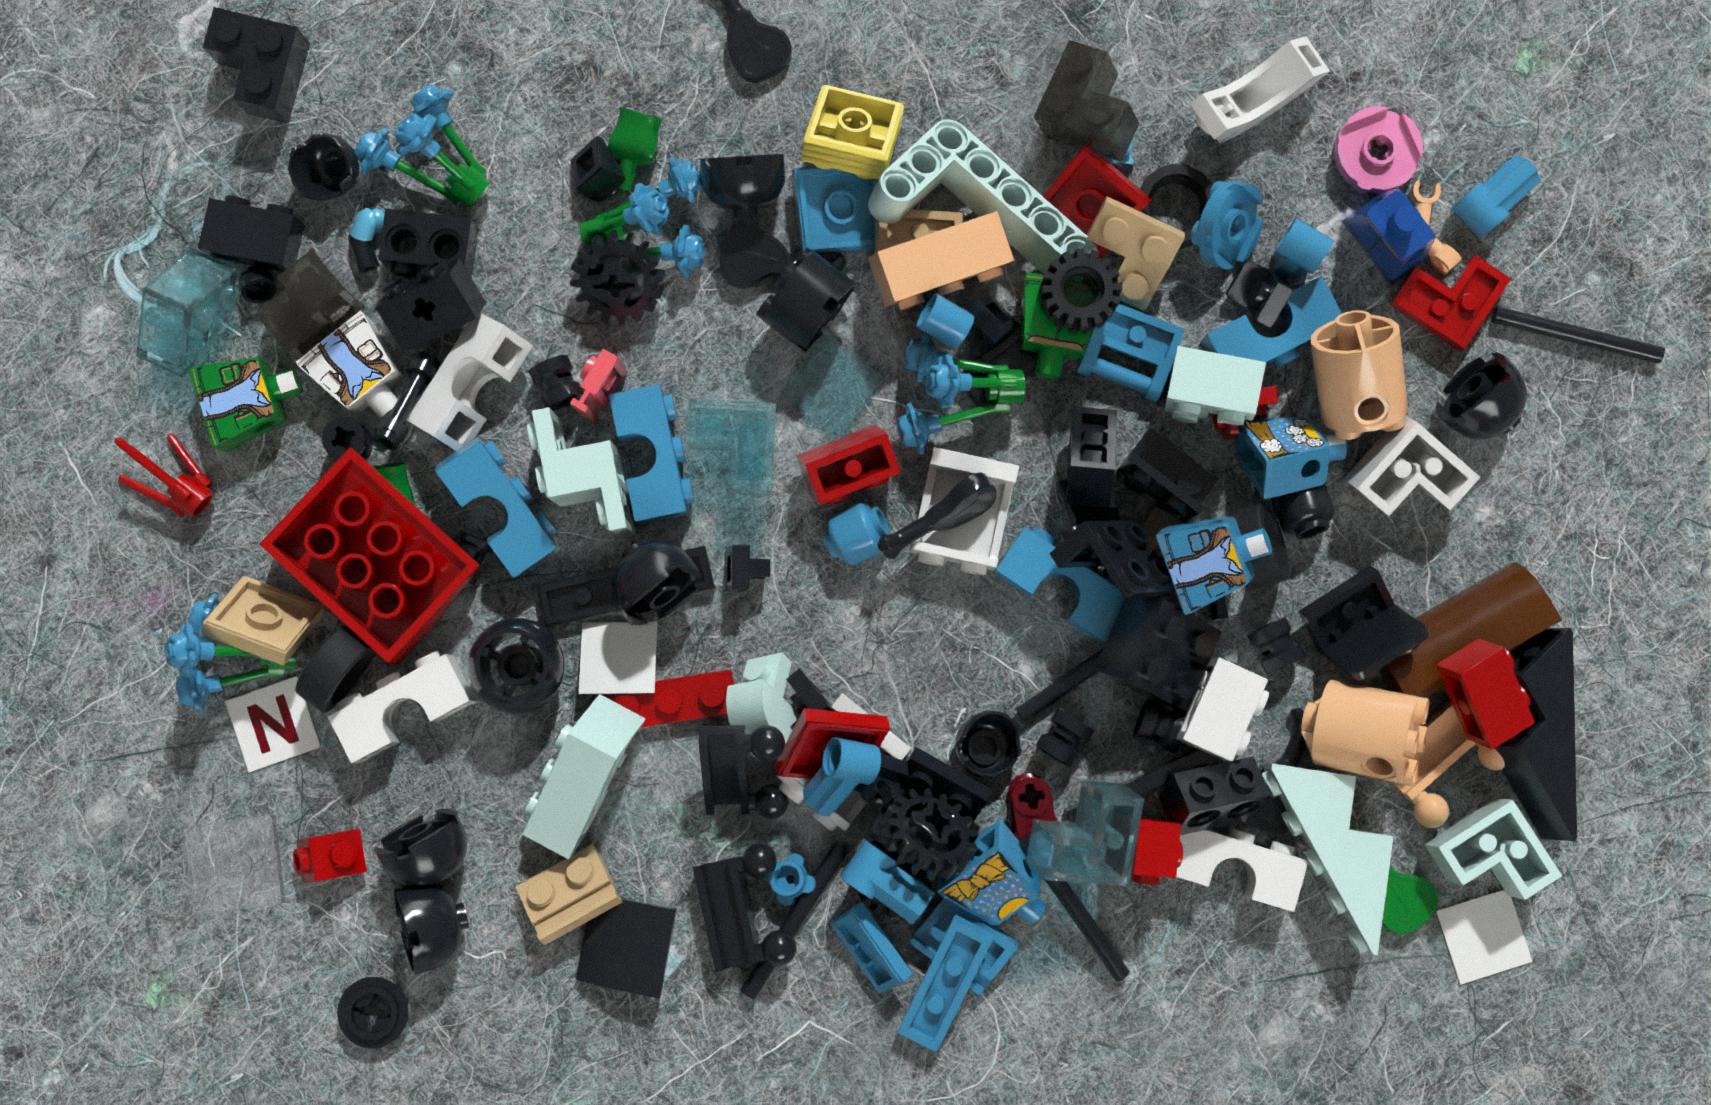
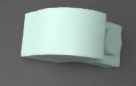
M783 652L747 660L742 682L730 685L727 688L726 708L730 726L745 725V734H752L760 726L771 725L782 732L786 744L792 732L790 726L799 719L800 714L783 698L787 684L786 679L789 676L792 664Z

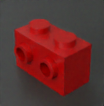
M876 424L796 455L809 493L820 505L823 503L834 504L849 497L851 492L864 487L869 489L888 482L889 477L901 473L887 432Z
M1477 639L1436 664L1468 740L1493 750L1535 723L1528 707L1531 703L1530 698L1519 685L1513 670L1515 668L1514 659L1503 646Z
M1107 814L1102 866L1117 870L1116 878L1132 880L1135 883L1159 885L1160 877L1176 878L1177 868L1180 867L1183 860V846L1180 842L1181 824L1144 817Z

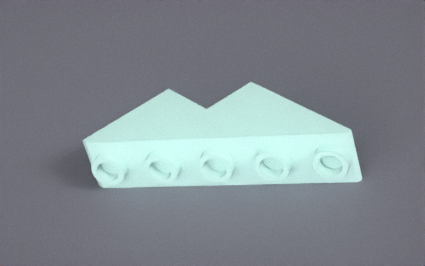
M1264 762L1263 768L1265 772L1262 773L1270 795L1273 798L1276 796L1280 797L1287 810L1281 813L1286 826L1294 837L1300 834L1308 848L1307 851L1303 852L1305 860H1308V866L1315 876L1322 874L1330 888L1324 892L1330 906L1337 915L1343 913L1351 926V929L1347 930L1346 934L1352 946L1359 955L1365 952L1378 955L1394 836L1350 828L1356 776Z

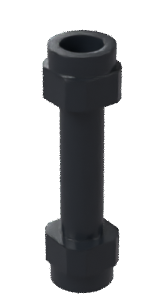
M419 351L415 358L411 359L406 369V373L410 377L389 417L380 418L375 428L373 440L379 446L388 450H397L399 444L403 443L409 431L405 423L424 386L430 384L440 367V361L434 355Z

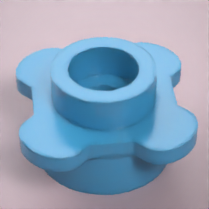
M796 853L790 854L787 857V861L778 863L774 872L766 877L767 882L771 884L772 889L777 893V901L785 906L792 905L795 898L803 893H812L816 887L815 878L809 876L804 867L805 860L803 856ZM790 875L794 877L792 884L787 882V878Z

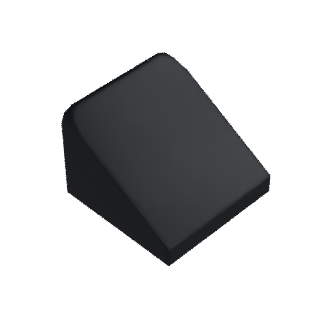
M599 136L593 138L570 160L576 193L596 202L604 201L626 180L623 170L604 140Z

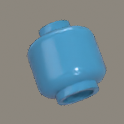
M858 502L834 513L829 518V533L825 534L823 538L827 550L833 558L840 556L846 564L855 566L882 554L883 552L877 546L879 538L882 535L891 534V531L879 507L875 506L872 508L865 502Z

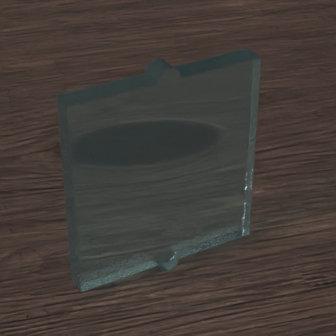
M827 336L786 392L784 398L808 414L810 422L818 421L842 438L885 376L862 361L858 352L852 354Z

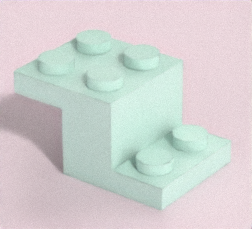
M549 407L533 410L534 423L527 424L531 448L532 450L537 449L541 458L542 466L535 467L540 493L545 492L546 497L560 507L596 500L601 526L605 525L606 530H609L618 539L636 536L619 450L610 440L567 449L561 419Z

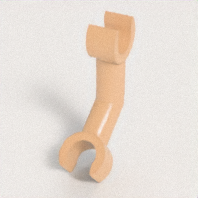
M1418 179L1410 189L1409 198L1429 225L1432 205L1440 197L1441 187L1437 183L1432 189L1431 198H1424L1419 194L1420 180ZM1435 238L1428 253L1432 265L1444 276L1462 259L1454 248L1447 244H1442L1437 238Z

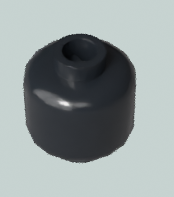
M1325 483L1321 486L1271 498V503L1282 531L1289 535H1296V538L1299 540L1315 537L1328 530L1330 527L1329 522L1335 515L1334 506Z

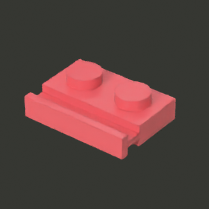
M602 349L598 358L592 355L581 371L580 378L584 381L580 387L583 389L584 394L579 401L573 398L570 404L581 417L595 425L599 421L595 415L600 406L605 409L610 403L609 394L616 393L628 373L620 359L607 350Z

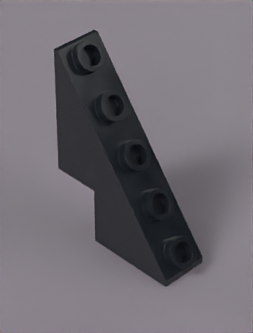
M1571 628L1546 629L1526 640L1511 655L1515 662L1513 670L1519 685L1530 698L1531 703L1528 707L1535 723L1496 747L1495 750L1504 760L1505 766L1502 769L1504 775L1541 839L1575 841L1577 839L1573 632Z

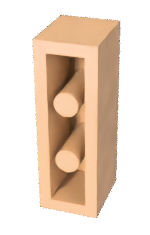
M997 211L878 251L868 258L884 306L888 307L898 303L900 310L924 303L923 294L937 289L941 296L964 289L962 281L974 276L978 277L979 283L1004 275L1002 267L1015 261Z

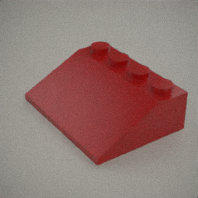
M351 447L259 544L387 663L400 665L427 636L481 566Z

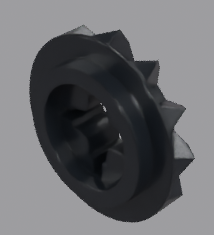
M383 976L364 977L350 985L341 996L337 1010L339 1026L344 1035L352 1043L360 1047H384L402 1034L409 1020L408 999L400 990L399 984L393 983ZM378 994L379 1008L385 1010L391 1016L378 1018L370 1030V1015L363 1013V1010H359L357 1007L361 1008L371 1005Z

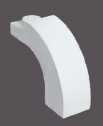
M1305 36L1289 41L1267 60L1240 79L1225 87L1201 94L1190 105L1196 112V121L1201 129L1220 144L1248 130L1288 104L1329 73L1330 70Z

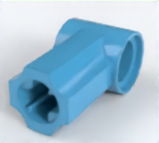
M1516 154L1511 160H1508L1495 171L1485 183L1480 182L1451 209L1480 240L1510 214L1508 210L1541 182L1538 169L1528 159H1524Z
M1296 218L1272 255L1276 266L1275 272L1283 275L1285 279L1296 275L1303 276L1306 272L1313 274L1329 252L1334 240L1299 218Z
M939 293L934 294L932 297H924L925 302L919 304L916 308L919 313L916 327L948 347L956 349L968 335L974 322V315L957 306L947 297L939 295Z
M838 737L830 739L823 753L822 767L803 789L805 803L810 805L816 814L830 816L835 809L841 806L859 783L870 785L875 781L881 766L879 748L876 745Z
M866 839L840 875L844 881L870 899L875 897L911 924H914L921 916L935 894L924 883L898 867L896 860Z

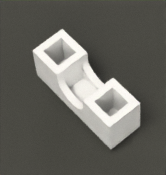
M480 313L477 319L467 324L410 413L407 421L453 450H459L475 439L487 420L477 413L475 409V400L479 390L486 382L493 378L500 377L511 382L533 345L505 325Z
M438 651L430 653L414 663L417 669L401 677L399 672L393 673L375 683L378 689L365 697H362L359 692L336 704L339 711L327 717L351 764L362 763L400 743L392 726V716L397 706L406 700L412 699L418 702L423 707L430 722H439L477 702L453 655L444 654L440 656Z
M1212 828L1180 835V842L1183 846V860L1180 867L1177 868L1176 877L1209 887L1215 867L1225 859L1237 858L1245 866L1248 877L1243 896L1295 912L1308 865V860L1296 857L1298 848L1272 841L1270 849L1254 845L1255 835L1230 828L1228 836L1211 832Z

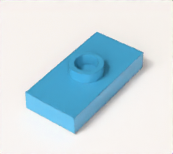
M862 901L830 921L832 928L879 994L903 983L913 974L892 945L887 933L880 928Z

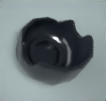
M323 133L322 135H312L304 143L293 147L290 153L288 171L293 186L304 197L324 201L341 197L352 189L357 183L356 178L359 176V162L354 149L341 136Z
M985 710L969 716L960 726L955 741L956 753L961 766L976 777L996 778L1009 772L1017 761V757L1022 753L1019 737L1021 728L1019 724L1005 712Z

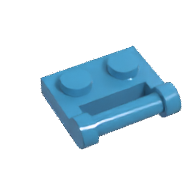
M1119 304L1111 318L1102 327L1093 329L1086 350L1078 361L1076 372L1087 377L1092 373L1142 392L1145 399L1157 402L1163 391L1175 359L1177 347L1181 343L1185 329ZM1101 346L1154 365L1155 368L1151 377L1098 358Z

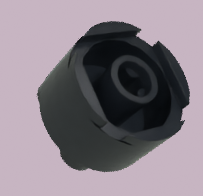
M807 247L794 265L790 263L783 270L775 283L780 288L775 296L769 295L756 315L796 347L807 352L823 334L822 330L830 320L833 321L852 294L856 283L815 251Z

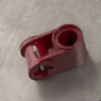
M1024 772L1012 779L1008 787L1013 820L1012 833L1020 840L1024 835L1032 832L1048 855L1062 853L1060 830L1054 813L1049 786L1034 773ZM1031 784L1037 791H1040V794L1033 797L1034 803L1030 805L1023 798L1019 797V794L1026 792L1025 785Z

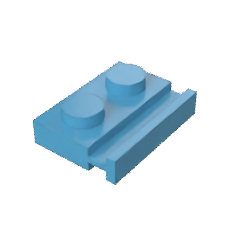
M942 897L919 929L912 935L909 943L932 960L955 914L994 933L993 941L969 989L980 996L987 984L993 980L1016 951L1019 942L996 925H989Z

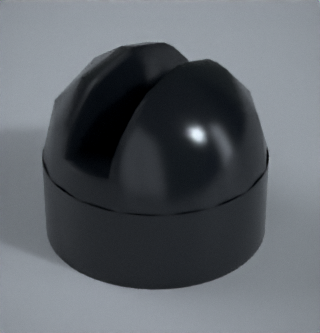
M253 265L240 275L239 286L242 297L250 303H264L272 299L276 294L277 289L274 277L267 268Z

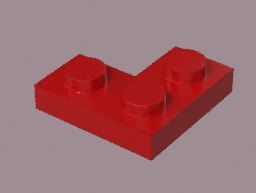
M1474 255L1470 258L1450 289L1416 266L1410 271L1389 305L1461 352L1467 347L1511 278Z

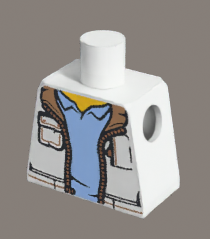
M361 310L296 361L303 371L355 414L362 412L370 406L379 418L389 417L398 400L390 389L401 381L403 375L375 324Z

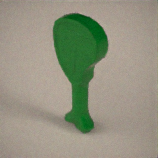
M1351 815L1350 828L1356 829V818ZM1390 866L1382 925L1394 934H1408L1428 921L1435 912L1438 905V893L1427 879L1419 875L1398 873Z

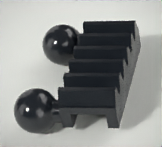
M745 725L701 726L699 731V754L706 815H714L715 805L741 804V814H750V811H757L759 815L766 819L781 817L788 808L789 798L779 789L778 785L768 784L761 787L757 793H750L747 753L752 752L756 758L762 761L775 760L782 754L785 747V739L782 732L771 725L760 726L752 734H745Z
M756 843L749 846L743 856L693 867L715 972L765 960L774 966H784L795 957L797 950L795 939L786 931H772L764 938L762 943H758L759 934L758 930L754 927L755 916L750 909L751 898L746 891L747 880L743 874L747 873L753 878L762 879L774 872L777 866V856L775 851L766 844Z

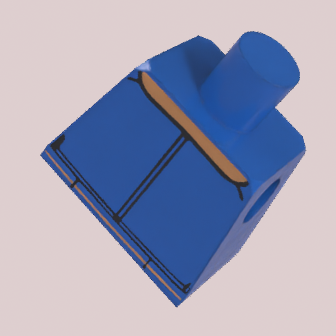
M1398 188L1376 195L1341 221L1390 285L1426 259L1436 238L1434 232L1422 218L1419 211Z

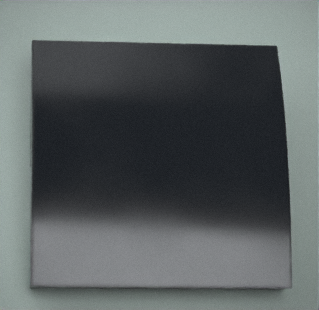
M620 896L622 903L586 922L576 980L615 990L660 998L677 908L635 901L636 899Z

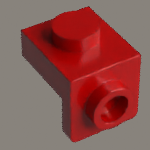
M360 829L298 839L296 841L297 849L293 851V864L297 875H302L303 883L318 882L367 872Z

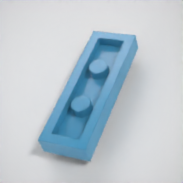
M956 914L954 915L899 1026L898 1034L937 1053L993 941L994 933Z

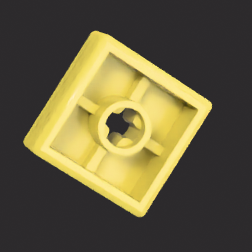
M823 85L804 136L801 160L812 163L820 169L828 170L833 168L853 173L861 179L879 180L884 171L889 167L901 128L904 105L887 99Z

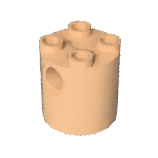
M1355 310L1342 313L1334 321L1317 328L1311 335V349L1321 422L1326 427L1333 429L1335 437L1341 440L1355 439L1362 432L1380 429L1395 431L1404 427L1405 415L1408 413V401L1399 324L1390 318Z
M1331 679L1327 683L1322 697L1314 703H1307L1302 718L1301 735L1312 756V763L1315 766L1414 786L1418 771V760H1414L1416 752L1424 753L1429 728L1420 725H1424L1426 722L1430 700L1428 698Z

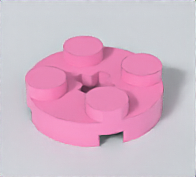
M1382 106L1365 108L1354 114L1336 136L1334 141L1336 166L1342 177L1351 184V187L1356 192L1361 194H1381L1400 188L1415 173L1419 159L1422 157L1423 141L1415 123L1403 113L1398 115L1395 112L1387 111L1389 108ZM1376 140L1379 146L1386 144L1388 151L1383 155L1384 160H1378L1369 154L1368 150L1371 148L1370 141Z

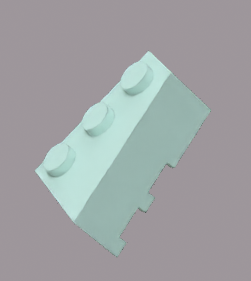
M599 694L574 727L566 724L554 745V748L560 751L556 760L553 758L549 760L539 778V782L544 784V788L541 793L537 791L534 793L523 815L529 817V821L522 835L569 860L589 830L609 791L607 788L617 767L620 768L627 756L624 752L635 734L640 731L646 718Z

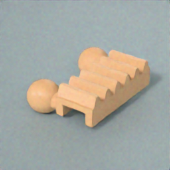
M1451 701L1447 702L1441 711L1434 713L1431 716V720L1421 725L1428 727L1429 731L1424 753L1416 752L1414 760H1418V771L1414 786L1392 782L1404 797L1414 804V817L1420 825L1426 828H1437L1443 825L1449 816V806L1443 797L1435 793H1427L1424 789L1475 744L1478 746V758L1484 767L1498 771L1502 770L1505 766L1502 756L1495 749L1491 750L1466 738Z

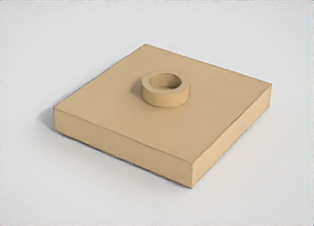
M243 576L204 620L201 635L284 666L320 621L324 606Z

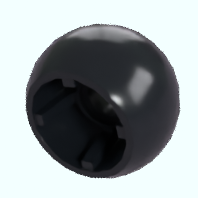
M508 618L486 628L477 637L468 659V674L476 693L487 705L498 711L510 714L526 713L543 706L556 694L564 675V655L556 637L545 626L525 618ZM521 636L522 646H512L505 649L502 653L496 651V648L506 639ZM535 645H537L540 648L541 654L544 659L543 672L541 658L535 651H533ZM524 654L529 659L530 670L526 676L517 679L511 674L510 663L515 656ZM491 659L497 661V671L504 681L503 685L497 686L493 681L490 672ZM535 681H539L528 693L512 697L516 686H528Z

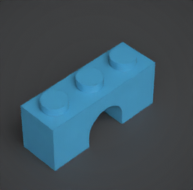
M1320 276L1292 291L1280 312L1283 319V331L1280 336L1269 338L1258 334L1251 326L1247 316L1244 315L1208 333L1200 343L1204 351L1266 362V365L1274 362L1275 366L1279 368L1300 357L1297 349L1311 343V335L1316 329L1328 322L1334 321L1342 312L1325 280Z
M660 384L609 394L619 440L622 443L633 440H645L654 445L656 450L655 464L648 473L626 479L635 523L642 526L689 516L688 504L695 503L690 478L682 479L679 462L686 461L681 436L673 437L670 421L677 419L672 394L664 395Z
M478 436L438 463L435 472L461 507L480 496H491L504 504L507 510L506 518L500 527L487 535V541L514 578L557 548L552 536L557 534L558 531L544 511L536 515L527 503L533 497L518 476L511 480L504 471L502 465L507 460L493 441L485 444L481 437Z
M1037 526L1032 531L1024 527L993 574L1028 597L1034 593L1040 582L1045 578L1059 577L1066 580L1074 590L1075 604L1065 621L1100 645L1105 644L1126 597L1120 592L1109 574L1103 579L1091 571V567L1058 568L1050 556V553L1056 548L1053 545L1057 540Z

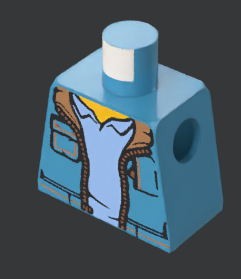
M1234 517L1171 525L1163 528L1156 535L1185 615L1248 584L1255 576L1251 560L1272 554L1271 542L1264 528L1241 535Z

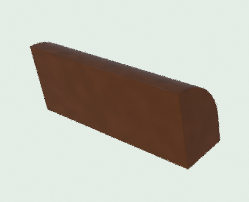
M1512 562L1415 617V619L1426 625L1430 634L1429 637L1419 643V646L1412 652L1402 654L1382 667L1380 674L1390 691L1426 698L1445 687L1436 664L1473 641L1481 639L1503 646L1509 651L1562 621L1537 579L1525 567Z

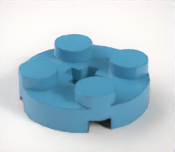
M1217 181L1211 187L1209 199L1204 207L1201 218L1194 224L1191 231V242L1193 245L1199 246L1200 254L1206 263L1229 270L1234 268L1232 264L1235 261L1243 263L1253 252L1263 225V218L1256 217V204L1263 206L1262 196L1253 185L1238 181Z

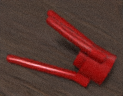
M169 434L167 440L191 473V477L183 473L174 479L121 437L115 438L114 443L168 486L167 494L171 498L123 474L118 477L120 483L170 508L181 518L185 515L191 519L195 518L212 501L215 493L209 487L213 481L202 473L174 434Z

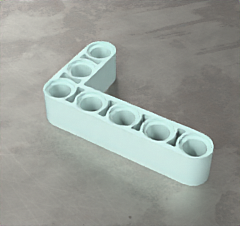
M950 119L942 120L935 124L888 167L880 177L868 201L869 211L875 219L882 223L893 224L904 218L934 188L942 183L979 217L997 211L1008 243L1043 274H1045L1055 258L1058 260L1064 252L1069 251L1072 254L1075 253L1076 249L1084 248V253L1090 254L1092 250L1098 252L1094 242L1087 240L1085 233L968 129L957 121ZM1074 276L1068 280L1081 282L1084 276Z

